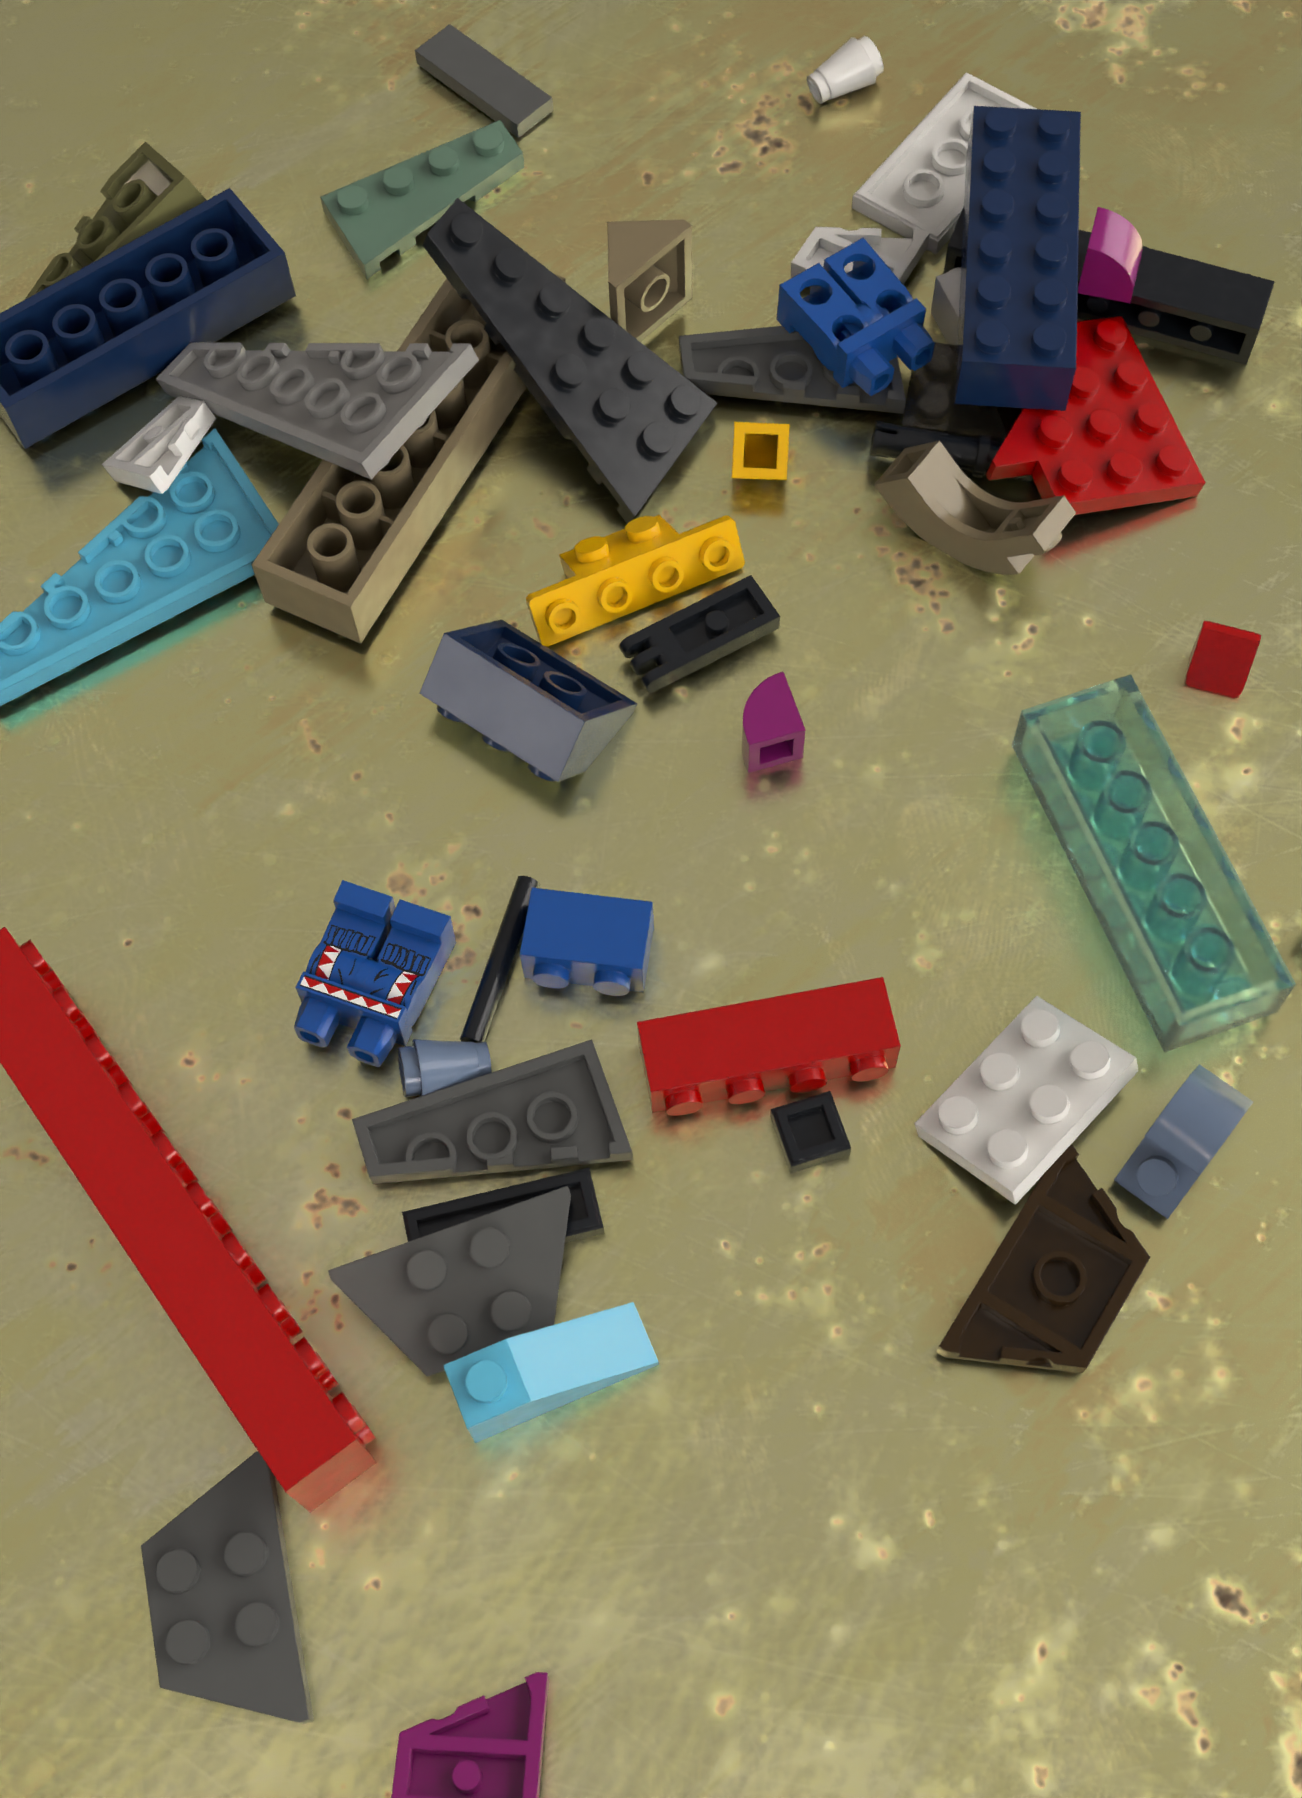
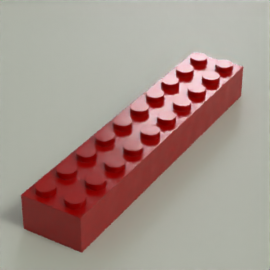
M3 927L0 929L1 1065L284 1491L311 1513L377 1463L366 1447L367 1444L376 1439L375 1435L343 1392L332 1398L329 1391L339 1385V1383L305 1337L296 1343L293 1341V1338L303 1332L268 1283L258 1290L257 1287L267 1281L266 1277L248 1251L243 1248L233 1234L232 1228L222 1213L200 1186L199 1180L167 1138L162 1126L136 1093L132 1083L114 1057L105 1048L100 1040L101 1038L80 1008L74 1003L69 995L70 993L52 967L46 962L31 940L19 945L7 928Z

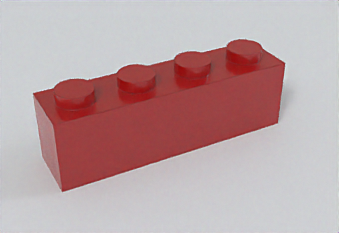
M883 977L637 1022L639 1048L652 1113L666 1110V1113L671 1116L691 1114L702 1109L703 1103L728 1099V1102L731 1104H747L763 1098L765 1092L789 1087L790 1091L794 1093L811 1092L824 1087L827 1084V1080L851 1076L852 1080L858 1082L874 1080L886 1075L889 1069L896 1068L901 1047Z

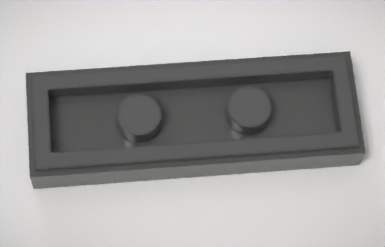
M451 24L415 50L416 62L419 66L494 121L501 120L506 129L518 138L553 111V100L550 95Z

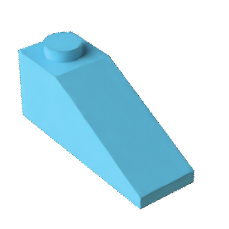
M631 1302L504 1339L443 1366L467 1430L474 1442L477 1443L659 1365V1361L635 1304Z

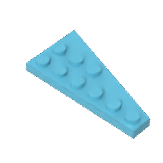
M216 428L202 439L204 447L185 463L170 487L163 494L153 492L150 496H139L78 552L81 559L62 576L54 573L41 585L44 593L23 612L13 611L0 623V706L255 575L252 563L279 524Z

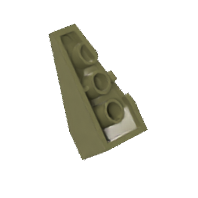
M144 142L108 179L100 192L107 199L93 219L88 216H82L75 226L74 230L78 233V236L70 252L61 253L52 259L25 299L205 202L206 199L186 176L147 142Z

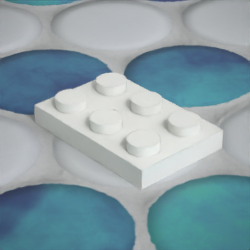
M1036 996L914 1123L917 1134L921 1139L1016 1205L1138 1072L1137 1058Z

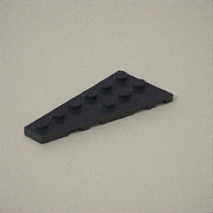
M457 198L427 233L423 247L461 299H469L486 322L484 327L486 333L495 345L499 343L503 345L517 364L514 371L563 438L572 439L589 462V466L586 469L598 485L601 483L605 484L620 505L616 510L624 521L629 523L637 515L714 409L717 402Z

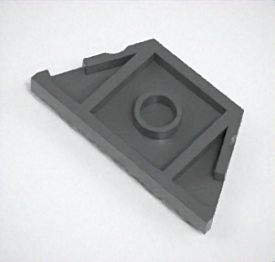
M568 1186L559 1188L328 1270L330 1279L427 1377L445 1371L443 1365L504 1339L554 1325L571 1200Z
M257 1451L141 1545L159 1686L163 1689L305 1724L313 1722L314 1718L275 1477Z

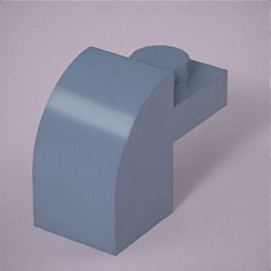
M1199 1064L1147 1131L1145 1137L1114 1181L1168 1219L1245 1115L1253 1101Z

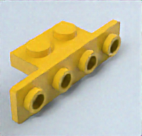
M660 515L655 517L643 516L633 519L622 530L604 537L593 536L583 539L575 545L574 549L559 554L564 574L568 579L527 595L526 602L539 642L549 647L741 569L745 565L736 523L729 515H725L679 534Z

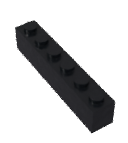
M964 206L948 243L943 274L954 268L961 267ZM1079 230L1078 286L1091 232ZM1142 246V255L1131 302L1126 303L1078 293L1077 319L1087 321L1122 316L1132 334L1247 365L1275 281Z

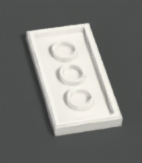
M966 72L853 195L852 209L905 238H912L913 229H923L930 232L927 250L937 254L951 238L964 206L966 154L974 106L1036 108Z

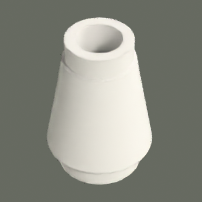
M863 36L858 40L853 37L850 38L812 74L807 76V84L812 96L819 104H822L827 100L875 84L876 76L884 71L881 55L869 37Z

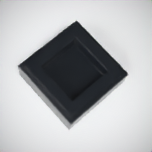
M831 1091L771 1109L770 1117L790 1173L850 1155L851 1146Z

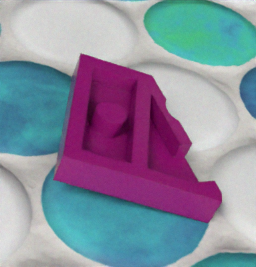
M533 1673L525 1677L526 1682L488 1699H485L483 1695L458 1706L452 1715L440 1720L431 1718L399 1732L391 1798H539L549 1685L548 1673Z

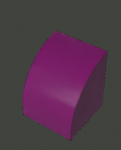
M1097 207L1078 286V293L1130 303L1142 255V241L1136 228L1127 219L1111 210Z
M783 671L762 681L752 691L745 704L742 728V755L748 773L803 758L806 729Z

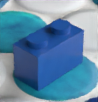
M531 888L519 954L524 978L532 979L540 986L554 989L565 988L568 984L593 986L596 991L611 996H623L628 994L629 991L644 993L654 931L653 902Z

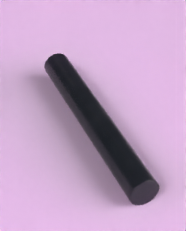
M517 877L460 1037L462 1042L479 1043L486 1040L524 932L531 888L540 887V883L531 877Z

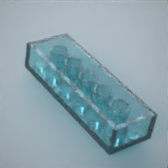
M1130 674L1022 710L1012 747L1164 1053L1277 1013L1296 986V983L1132 675Z

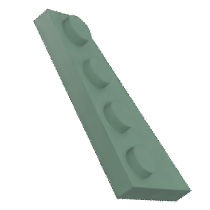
M501 120L321 196L323 211L365 278L368 279L381 270L379 262L393 252L401 256L415 246V237L434 223L436 224L457 198L463 203L468 199L477 202L525 167L523 152Z

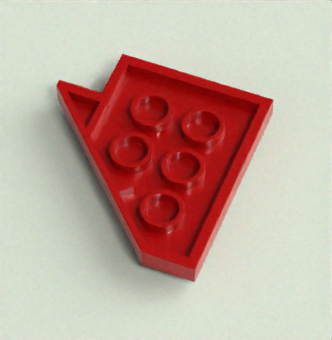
M1122 316L1077 322L1076 371L1066 410L1023 408L991 462L986 473L989 481L1031 475L1042 499L1064 495L1075 510V515L1197 497L1206 483Z

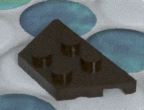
M1072 1144L1042 1175L939 1345L936 1352L943 1357L1083 1373L1087 1369L1148 1263L1150 1256L1133 1231L1121 1224L1118 1219L1117 1208L1103 1188L1097 1190L1077 1161L1079 1153Z

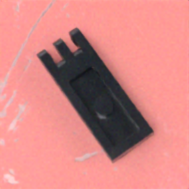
M749 575L626 637L619 644V649L625 658L634 657L630 662L631 667L637 675L645 674L641 680L642 684L648 692H655L779 629L780 615L752 575Z

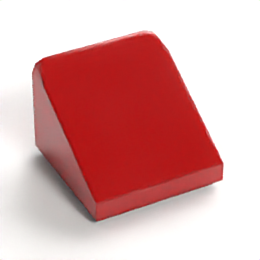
M1203 621L1191 651L1184 679L1185 685L1231 698H1239L1246 684L1262 635L1210 621Z

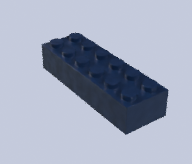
M974 106L966 154L955 404L1066 410L1076 371L1081 112Z
M228 188L1 312V418L24 449L164 371L190 342L214 343L296 296L285 252L235 193Z

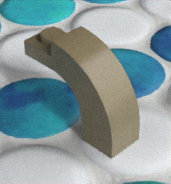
M940 440L905 448L874 484L892 510L926 542L965 565L995 574H1020L1034 555H1042L1059 543L1062 538L1061 531L1076 514L1064 495L1019 503L1002 500L987 493L962 472Z

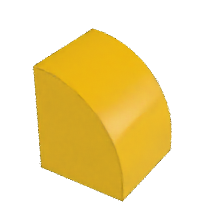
M734 422L732 478L787 480L790 424Z

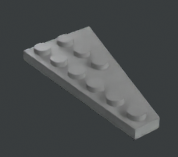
M190 342L156 380L167 395L174 398L180 396L204 401L215 415L372 480L389 463L391 457L410 436L425 423L428 416L473 368L479 359L471 344L453 343L449 352H432L427 343H410L406 351H384L379 343H309L305 351H290L286 343H269L264 351L245 350L241 343Z

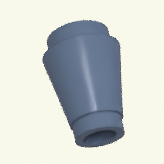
M413 1039L412 1046L398 1048L399 1071L404 1097L418 1095L420 1097L492 1073L487 1042L474 1043Z

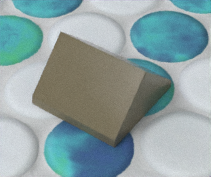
M684 219L608 222L610 318L640 342L692 299V225Z

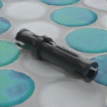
M876 420L869 455L897 458L905 448L940 440L961 470L969 471L970 477L983 478V474L987 473L992 460L1003 442L991 440V435L979 433L977 438L959 436L916 427L899 426ZM1031 475L1012 477V479L1032 482L1033 480Z

